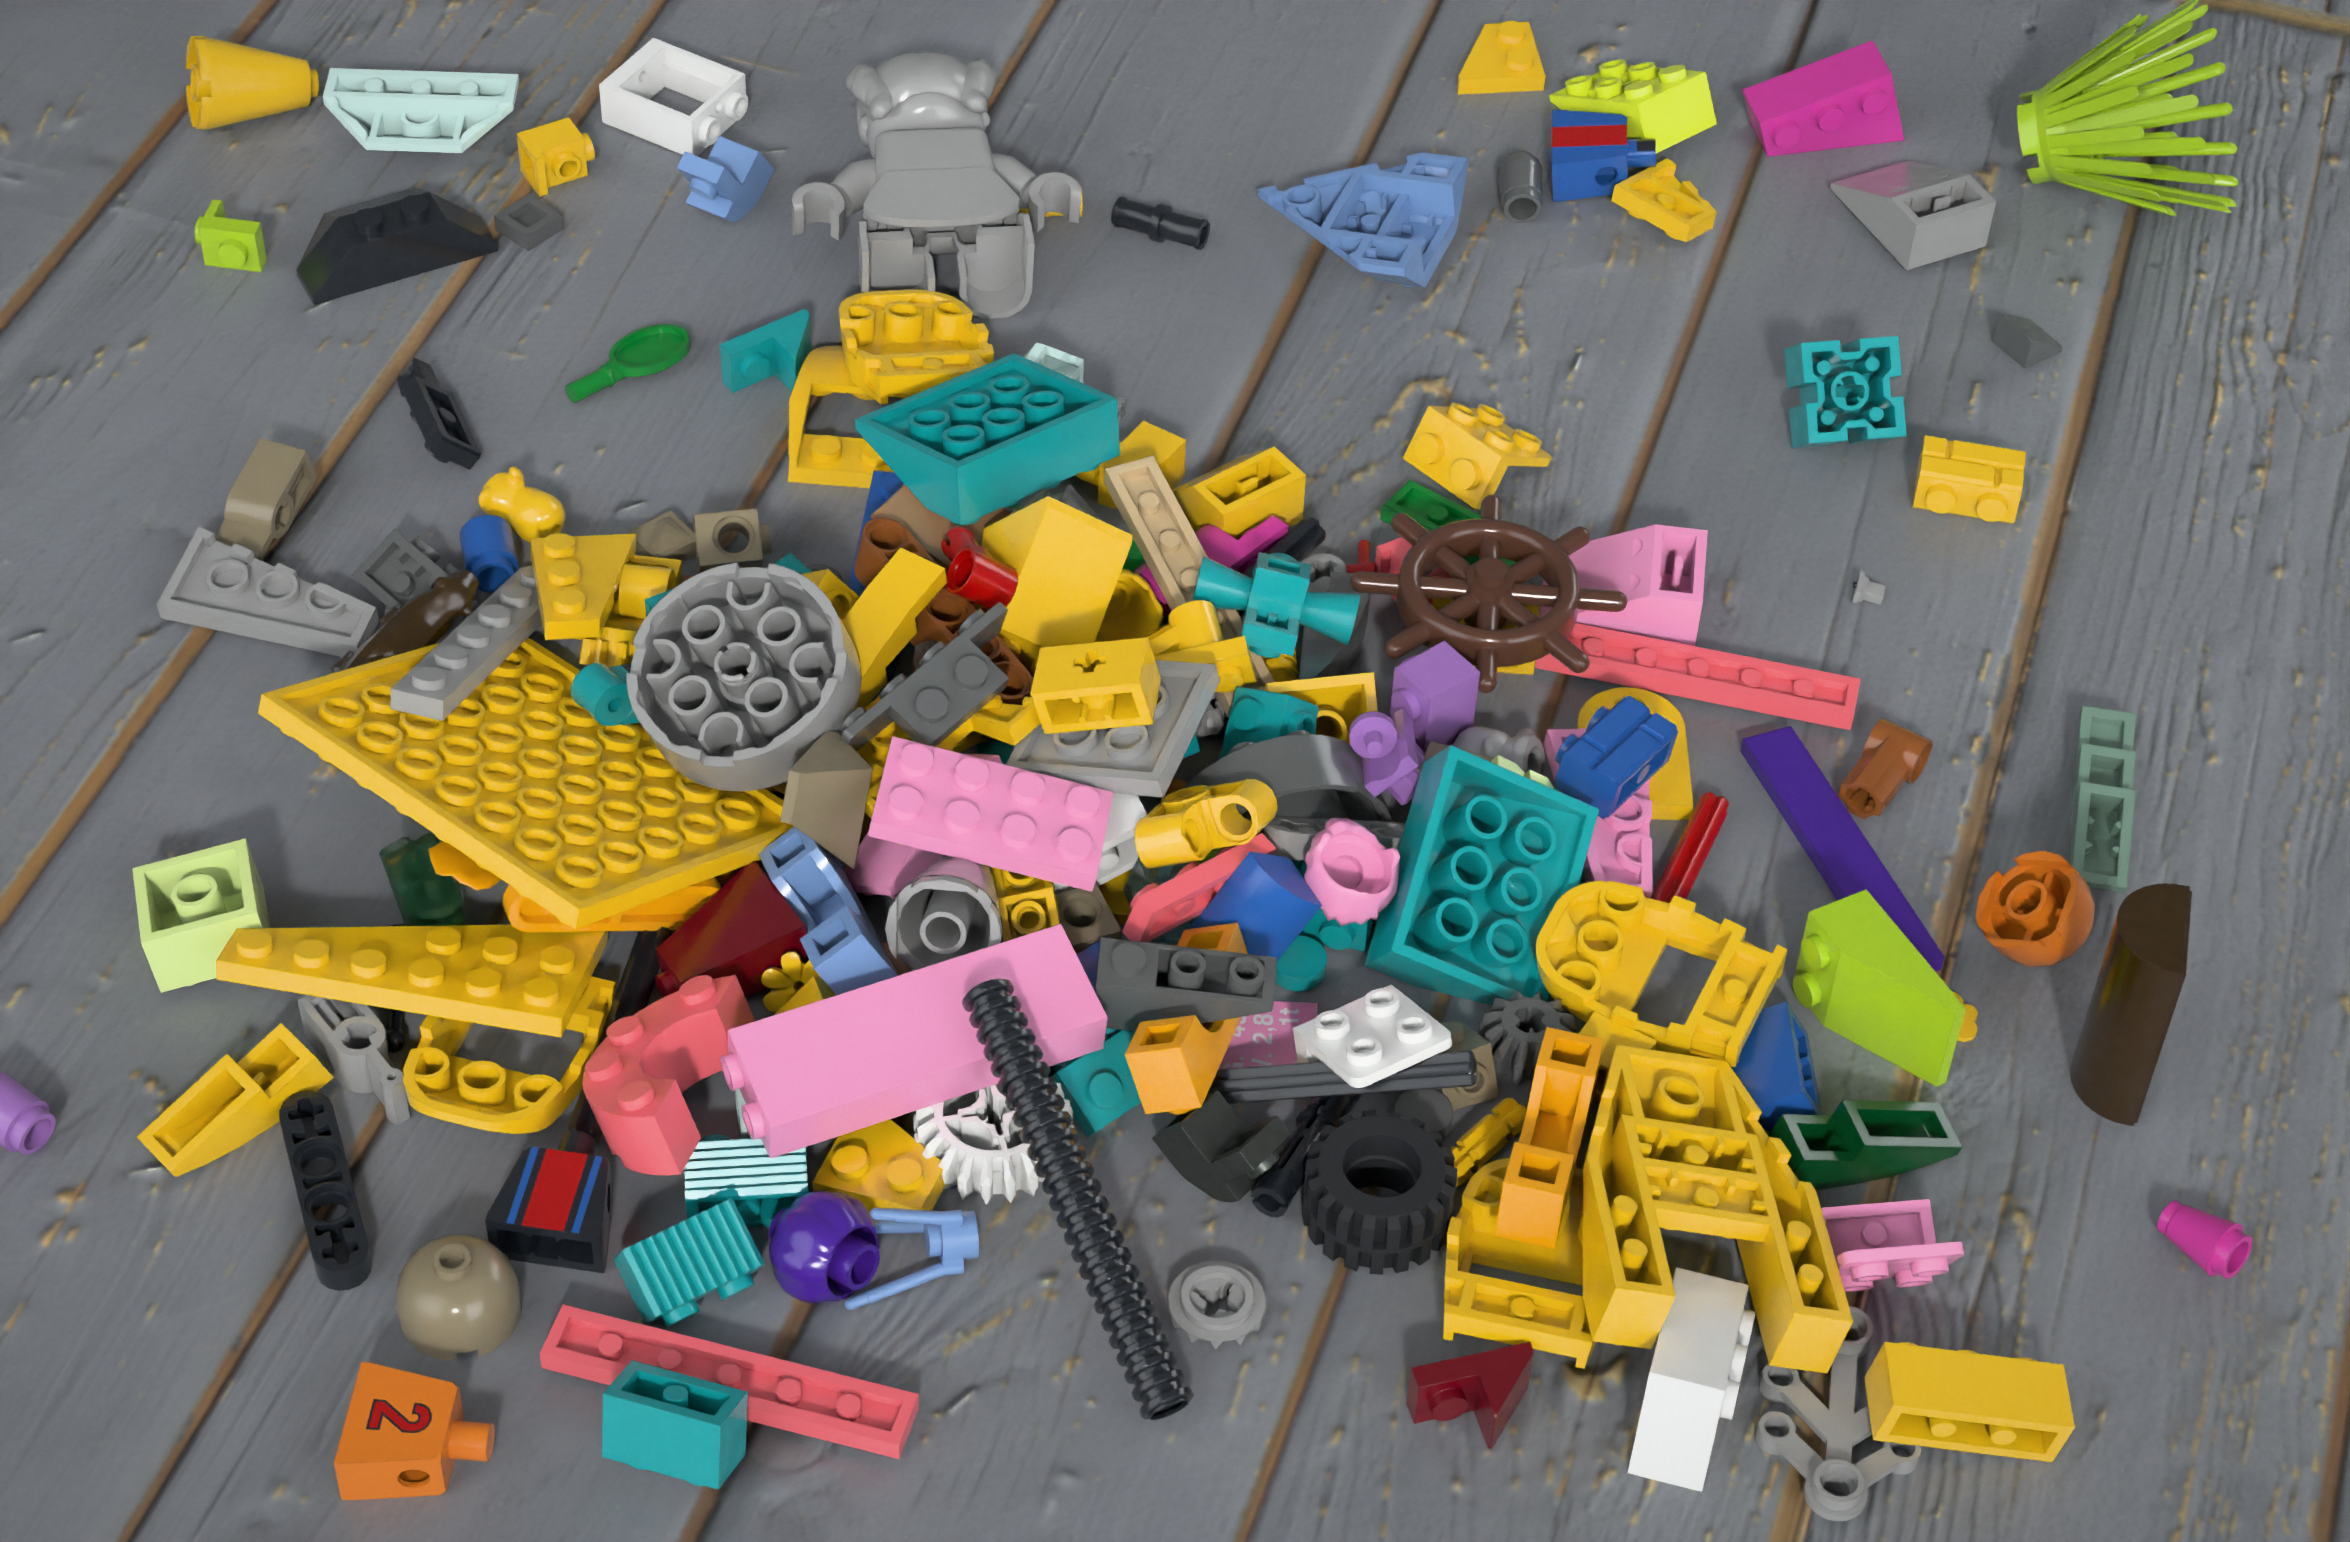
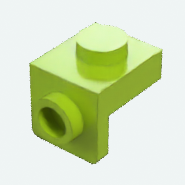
M212 199L204 216H199L195 225V241L202 247L205 265L262 272L267 257L261 222L226 218L223 200Z

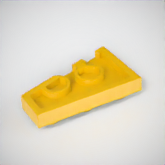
M556 533L545 538H530L531 562L545 640L600 637L614 605V593L620 584L623 567L628 561H632L635 556L636 533L570 536L568 534Z

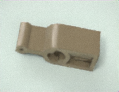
M260 438L229 492L225 504V519L215 535V539L230 547L234 543L253 551L255 558L263 561V557L274 538H282L288 531L317 478L307 450Z

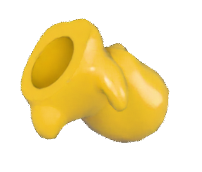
M515 466L510 467L509 472H501L492 476L486 482L478 497V503L482 511L487 515H495L505 519L513 530L528 543H530V538H545L551 534L561 533L566 514L562 502L555 496L538 488L525 486L524 475Z

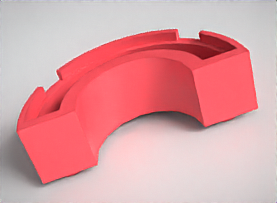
M708 975L691 978L682 984L679 991L650 1004L633 1016H627L613 1022L607 1028V1037L586 1063L582 1081L583 1091L612 1155L617 1154L621 1158L624 1167L649 1175H681L701 1136L682 1092L696 1082L722 1071L720 1058L727 1055L729 1029L755 1022L736 975L712 979Z

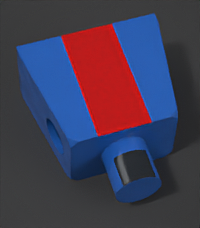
M1552 110L1553 202L1612 195L1615 185L1628 178L1629 167H1656V139H1627V117L1623 114Z

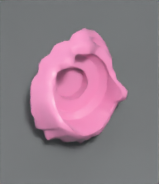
M1331 818L1326 822L1325 829L1318 832L1312 839L1311 848L1305 855L1307 869L1304 878L1322 906L1320 908L1328 921L1335 919L1341 927L1353 922L1362 925L1369 919L1377 921L1379 912L1388 906L1397 893L1400 854L1398 849H1386L1385 846L1379 843L1375 834L1348 818Z

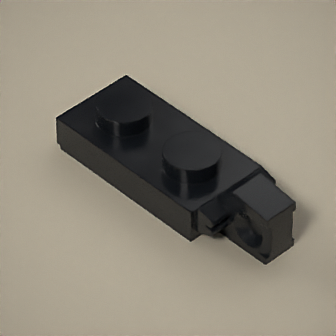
M414 358L406 371L398 376L397 382L401 396L406 398L410 406V416L418 424L426 441L424 446L438 461L442 463H449L451 461L470 470L480 459L481 452L452 392L440 387L430 364Z

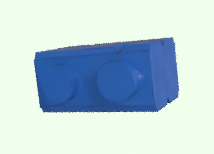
M1631 696L1624 697L1611 710L1602 706L1593 715L1588 723L1586 732L1581 737L1571 734L1560 746L1555 757V761L1559 763L1554 781L1556 789L1577 800L1580 799L1582 802L1598 808V816L1600 818L1610 817L1669 761L1678 734L1676 725L1658 713L1650 714L1647 706Z

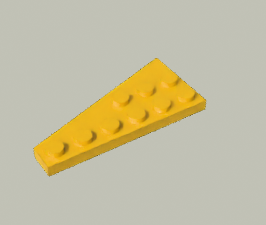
M512 925L239 928L234 931L216 959V980L561 1038L608 943V931L524 932Z

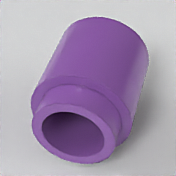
M0 1071V1145L9 1152L19 1151L23 1155L33 1154L43 1147L51 1137L55 1129L56 1119L54 1115L49 1113V1105L8 1074Z

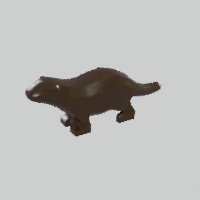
M468 570L455 572L446 577H438L432 590L417 595L401 607L395 605L380 619L381 627L354 653L351 650L348 651L331 667L332 672L336 673L436 644L450 628L455 618L460 615H471L472 602L479 586L478 579Z

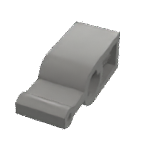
M311 995L298 999L306 1040L342 1086L358 1094L374 1092L384 1105L386 1118L391 1123L399 1125L409 1120L410 1110L403 1082V1072L398 1068H392L386 1030L369 1006ZM330 1000L334 1007L331 1009L326 1001Z

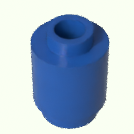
M495 515L478 516L463 525L460 531V542L465 570L472 572L478 579L479 586L477 589L483 592L494 593L518 571V561L511 525L505 519Z

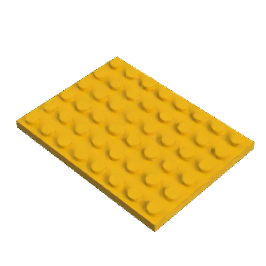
M529 637L443 721L390 709L391 688L439 643L261 694L258 714L279 727L284 734L295 738L317 753L322 760L333 764L351 776L360 786L376 793L395 806L398 812L411 817L433 832L439 840L449 843L474 860L479 867L490 871L515 888L520 895L530 898L555 915L561 923L571 926L575 930L746 866L754 861L761 860L759 854L764 848L794 827L791 824L780 821L784 800L767 789L726 791L698 784L683 776L665 760L640 722L614 726H603L597 722L584 707L574 702L571 696V685L580 670Z

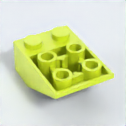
M1623 59L1612 60L1601 64L1599 72L1591 76L1582 75L1567 80L1565 88L1549 95L1550 102L1561 110L1623 114L1627 117V139L1655 138L1656 153L1717 124L1706 72L1686 70L1685 65H1672L1660 68L1656 67L1654 62L1627 65Z

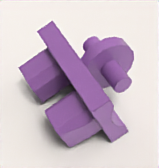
M1403 707L1394 713L1393 719L1377 711L1359 715L1351 723L1349 739L1354 752L1362 757L1364 787L1374 798L1387 789L1401 806L1413 800L1421 773L1418 768L1424 761L1423 750L1415 741L1413 719H1411Z

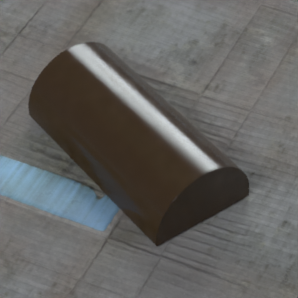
M2163 883L2137 889L2125 898L2116 916L2070 1068L2073 1088L2082 1102L2098 1115L2116 1123L2134 1126V1123L2138 1122L2186 977L2192 898L2190 886Z

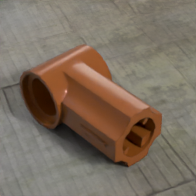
M1881 718L1872 729L1865 743L1862 757L1841 783L1838 797L1845 802L1848 812L1863 819L1872 815L1880 816L1905 782L1913 784L1918 779L1930 756L1933 741L1885 718Z

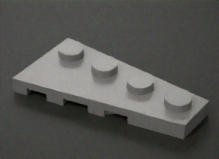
M198 526L157 603L159 615L162 619L343 657L350 650L354 653L374 633L380 621L375 606L322 582L311 584L300 579L297 576L296 570L281 563H278L275 567L255 558L252 550L237 543L230 547L215 539L213 532Z

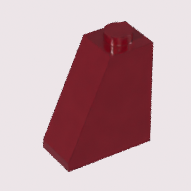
M754 861L744 866L656 949L662 972L655 975L658 990L663 998L679 991L682 984L697 976L708 975L712 979L736 975L745 998L769 988L762 984V975L769 967L783 969L781 957L785 953L796 951L801 956L802 963H807L809 958L800 941V938L807 934L806 925Z

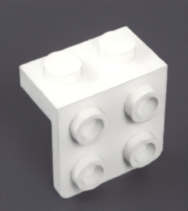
M1392 984L1384 988L1372 990L1362 998L1335 1010L1325 1011L1316 1018L1293 1028L1298 1063L1322 1061L1350 1086L1355 1088L1371 1085L1448 1050L1452 1046L1451 1032Z

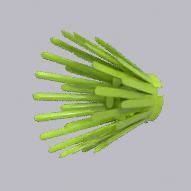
M2189 0L2136 33L2148 20V14L2141 17V13H2139L2039 90L2019 94V98L2024 102V104L2017 105L2018 132L2022 155L2038 157L2039 167L2026 169L2033 184L2054 181L2068 187L2168 216L2177 215L2172 208L2150 201L2183 203L2231 213L2228 207H2236L2237 205L2229 197L2099 175L2106 174L2229 187L2238 185L2237 178L2232 175L2179 170L2175 166L2103 159V157L2232 155L2236 153L2237 146L2232 142H2205L2202 137H2178L2173 131L2144 132V129L2222 117L2232 113L2233 107L2228 102L2197 106L2199 100L2194 94L2173 98L2171 94L2166 93L2220 76L2226 70V66L2222 62H2216L2152 82L2190 67L2194 62V56L2191 53L2177 58L2174 57L2213 40L2217 35V29L2209 28L2136 61L2187 34L2193 26V21L2206 14L2208 4L2201 5L2192 10L2199 0Z

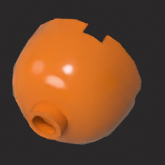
M2047 851L2024 853L2013 859L2018 864L2017 866L2011 868L2004 875L1997 870L1988 879L1978 897L1975 917L1978 926L1984 931L1985 938L2010 961L2029 967L2056 965L2070 958L2084 945L2093 927L2095 914L2093 897L2085 879L2061 855Z

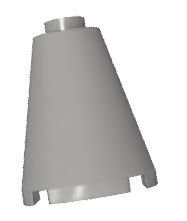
M943 855L896 895L889 908L885 931L889 950L896 959L899 956L911 968L910 972L1002 943L1003 924L992 868L990 866Z

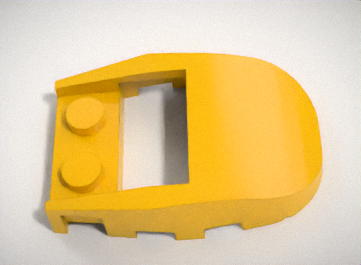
M915 289L871 291L846 298L840 303L838 308L842 347L851 380L879 404H888V395L890 394L907 398L992 363L994 360V350L992 344L987 342L989 331L985 324H973L971 322L973 312L962 301L953 296L935 291Z
M842 345L816 348L807 355L789 399L788 482L870 488L874 471H894L865 439L805 434L804 426L811 395L825 396L833 392L850 393L863 400H874L852 382ZM894 394L888 395V397H898Z
M1592 881L1570 889L1558 899L1537 937L1536 959L1542 982L1554 1000L1561 999L1562 1007L1587 1023L1595 1011L1657 1040L1655 1049L1657 1051L1727 1061L1731 1067H1736L1740 1052L1777 978L1780 979L1783 973L1787 949L1777 944L1773 953L1762 950L1744 940L1746 928L1724 918L1722 924L1717 923L1695 912L1696 903L1674 895L1671 902L1667 903L1644 897L1643 888L1615 881ZM1667 945L1702 958L1717 961L1685 1025L1671 1022L1668 1028L1638 1020V1013L1632 1012Z
M591 976L566 1027L568 1030L583 1033V1043L560 1082L548 1075H530L502 1068L499 1064L491 1061H473L455 1056L473 1023L427 1015L420 1025L422 1037L417 1048L410 1050L403 1068V1082L410 1106L430 1117L493 1132L527 1134L549 1127L569 1107L582 1089L585 1065L597 1049L614 1000L616 982Z
M1510 1158L1490 1162L1481 1167L1471 1177L1462 1194V1206L1456 1218L1451 1217L1447 1231L1444 1273L1443 1339L1453 1341L1454 1333L1512 1345L1530 1342L1533 1349L1577 1358L1575 1367L1585 1369L1597 1342L1592 1341L1583 1296L1470 1273L1471 1264L1475 1263L1583 1286V1169L1577 1167L1575 1169L1555 1249L1495 1236L1503 1181Z

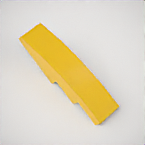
M900 548L878 573L842 620L856 648L861 668L860 695L856 709L860 707L865 708L888 683L885 668L916 635L917 626L915 618L947 583L944 567L903 548Z

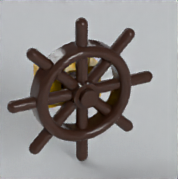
M1487 495L1483 498L1481 502V519H1468L1449 523L1430 532L1405 513L1396 514L1391 520L1392 529L1413 545L1403 559L1400 573L1359 571L1354 573L1350 579V585L1356 592L1397 595L1399 614L1407 629L1386 641L1384 652L1389 658L1398 659L1422 644L1430 649L1446 641L1480 671L1478 690L1482 693H1489L1495 689L1497 685V672L1533 675L1535 660L1548 654L1554 656L1575 673L1585 672L1590 664L1588 656L1567 640L1575 626L1578 609L1620 612L1626 608L1628 600L1621 591L1580 588L1578 572L1569 555L1589 543L1590 533L1585 527H1575L1557 539L1551 540L1544 534L1527 526L1501 520L1502 502L1495 495ZM1479 556V561L1471 565L1462 557ZM1500 558L1509 559L1517 563L1509 567ZM1441 567L1453 578L1430 577L1428 575L1436 568ZM1539 575L1548 585L1523 583ZM1427 598H1433L1432 605L1429 603ZM1539 606L1553 607L1541 619L1539 618Z

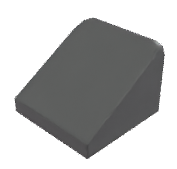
M2006 314L1998 317L1993 342L2022 367H2029L2061 353L2062 346L2032 320Z

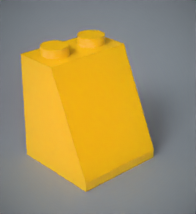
M1049 496L984 528L981 547L987 549L994 559L1017 570V589L1011 602L1006 607L1008 612L998 636L1023 666L1031 670L1033 676L1040 648L1095 642L1130 550L1133 536ZM973 603V607L976 610L981 609L984 613L989 611L988 609Z

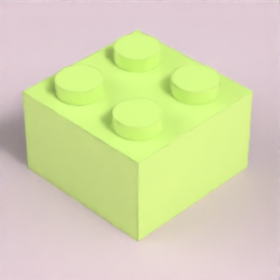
M246 838L132 868L141 944L161 993L216 978V959L236 929L270 928L264 887Z

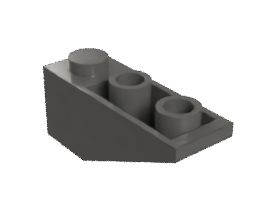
M1101 937L1094 991L1108 1017L1106 1028L1136 1031L1139 1023L1143 1021L1196 1015L1200 1023L1203 1024L1272 1012L1274 1005L1277 957Z

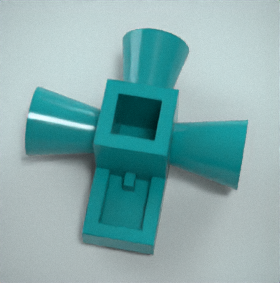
M1259 552L1256 565L1252 571V578L1203 556L1192 601L1205 600L1211 602L1215 609L1244 610L1241 636H1245L1249 650L1263 657L1278 658L1281 653L1293 656L1298 638L1299 624L1348 646L1357 615L1360 594L1307 592L1311 564L1298 562L1293 557L1284 553L1265 554Z

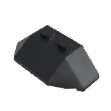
M414 187L324 213L296 270L298 279L312 303L316 305L497 252L498 248L497 243L479 216L429 191Z

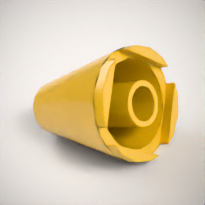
M202 35L189 38L186 52V69L191 70L190 85H186V97L191 125L196 127V130L214 129L309 106L311 97L318 96L319 80L317 70L310 69L308 61L305 59Z

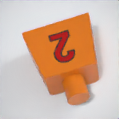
M361 1362L334 1460L341 1499L365 1500L441 1495L448 1490L455 1459L490 1461L494 1447V1424L464 1421L460 1389L453 1382L374 1363Z

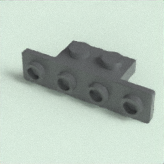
M999 602L986 613L979 609L971 614L958 630L960 635L948 645L940 641L931 647L920 660V668L908 678L904 674L896 676L882 690L879 696L881 700L868 711L864 707H860L851 713L840 726L839 731L842 733L840 740L850 745L857 752L894 721L914 742L933 747L940 744L1006 688L1009 677L980 649L999 634L1008 609Z

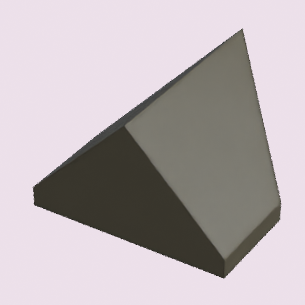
M830 730L823 733L789 770L780 821L793 825L854 869L873 768L850 745L840 740L841 735L838 732Z

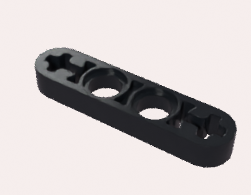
M299 1092L283 1102L279 1110V1120L316 1275L320 1283L329 1289L337 1291L350 1290L361 1285L368 1278L371 1272V1257L341 1135L330 1099L319 1092ZM313 1117L317 1136L306 1139L301 1119ZM316 1158H328L335 1162L334 1167L324 1174L312 1175L303 1171L304 1166ZM336 1203L347 1208L344 1215L333 1221H322L314 1217L316 1211L327 1204ZM344 1240L347 1257L350 1262L337 1265L332 1243Z

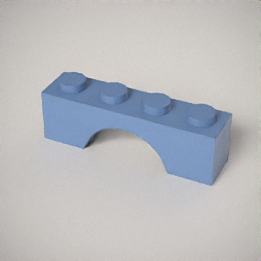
M795 827L761 851L759 856L771 881L806 925L807 934L800 938V941L814 970L836 995L898 976L841 863L832 853Z

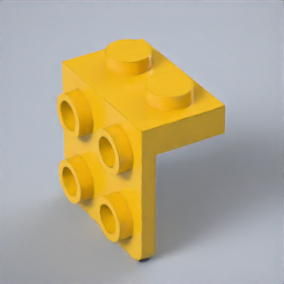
M1451 403L1450 407L1428 406L1403 459L1475 510H1481L1483 498L1487 495H1494L1508 466L1548 467L1552 456L1540 448L1542 441L1539 438L1521 429L1514 430L1503 423L1505 416L1498 410L1484 404H1479L1477 408H1468L1459 403Z

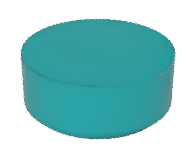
M1298 935L1276 962L1275 983L1291 991H1307L1317 987L1323 981L1326 974L1327 954L1324 947L1310 937Z

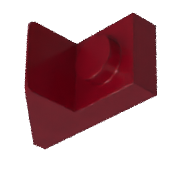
M1526 1342L1411 1367L1406 1404L1414 1424L1434 1419L1448 1421L1459 1417L1463 1413L1474 1411L1487 1447L1489 1449L1493 1448L1528 1389L1534 1355L1531 1343Z

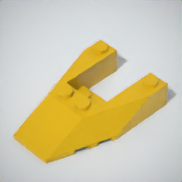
M1618 1044L1614 1048L1583 1165V1300L1591 1338L1595 1342L1652 1349L1676 1297L1660 1228L1721 1236L1728 1239L1735 1238L1737 1239L1769 1366L1828 1373L1853 1323L1818 1195L1810 1182L1799 1181L1789 1167L1788 1161L1791 1154L1782 1140L1769 1137L1758 1122L1762 1111L1727 1061Z

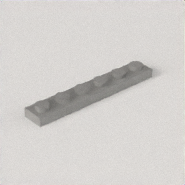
M532 566L521 567L391 688L390 709L443 721L542 624Z

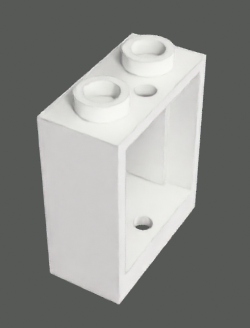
M652 38L599 84L603 123L682 155L684 152L696 156L701 154L709 145L714 144L718 137L732 124L739 121L745 115L748 108L744 73L656 38ZM666 87L704 103L689 116L650 99Z

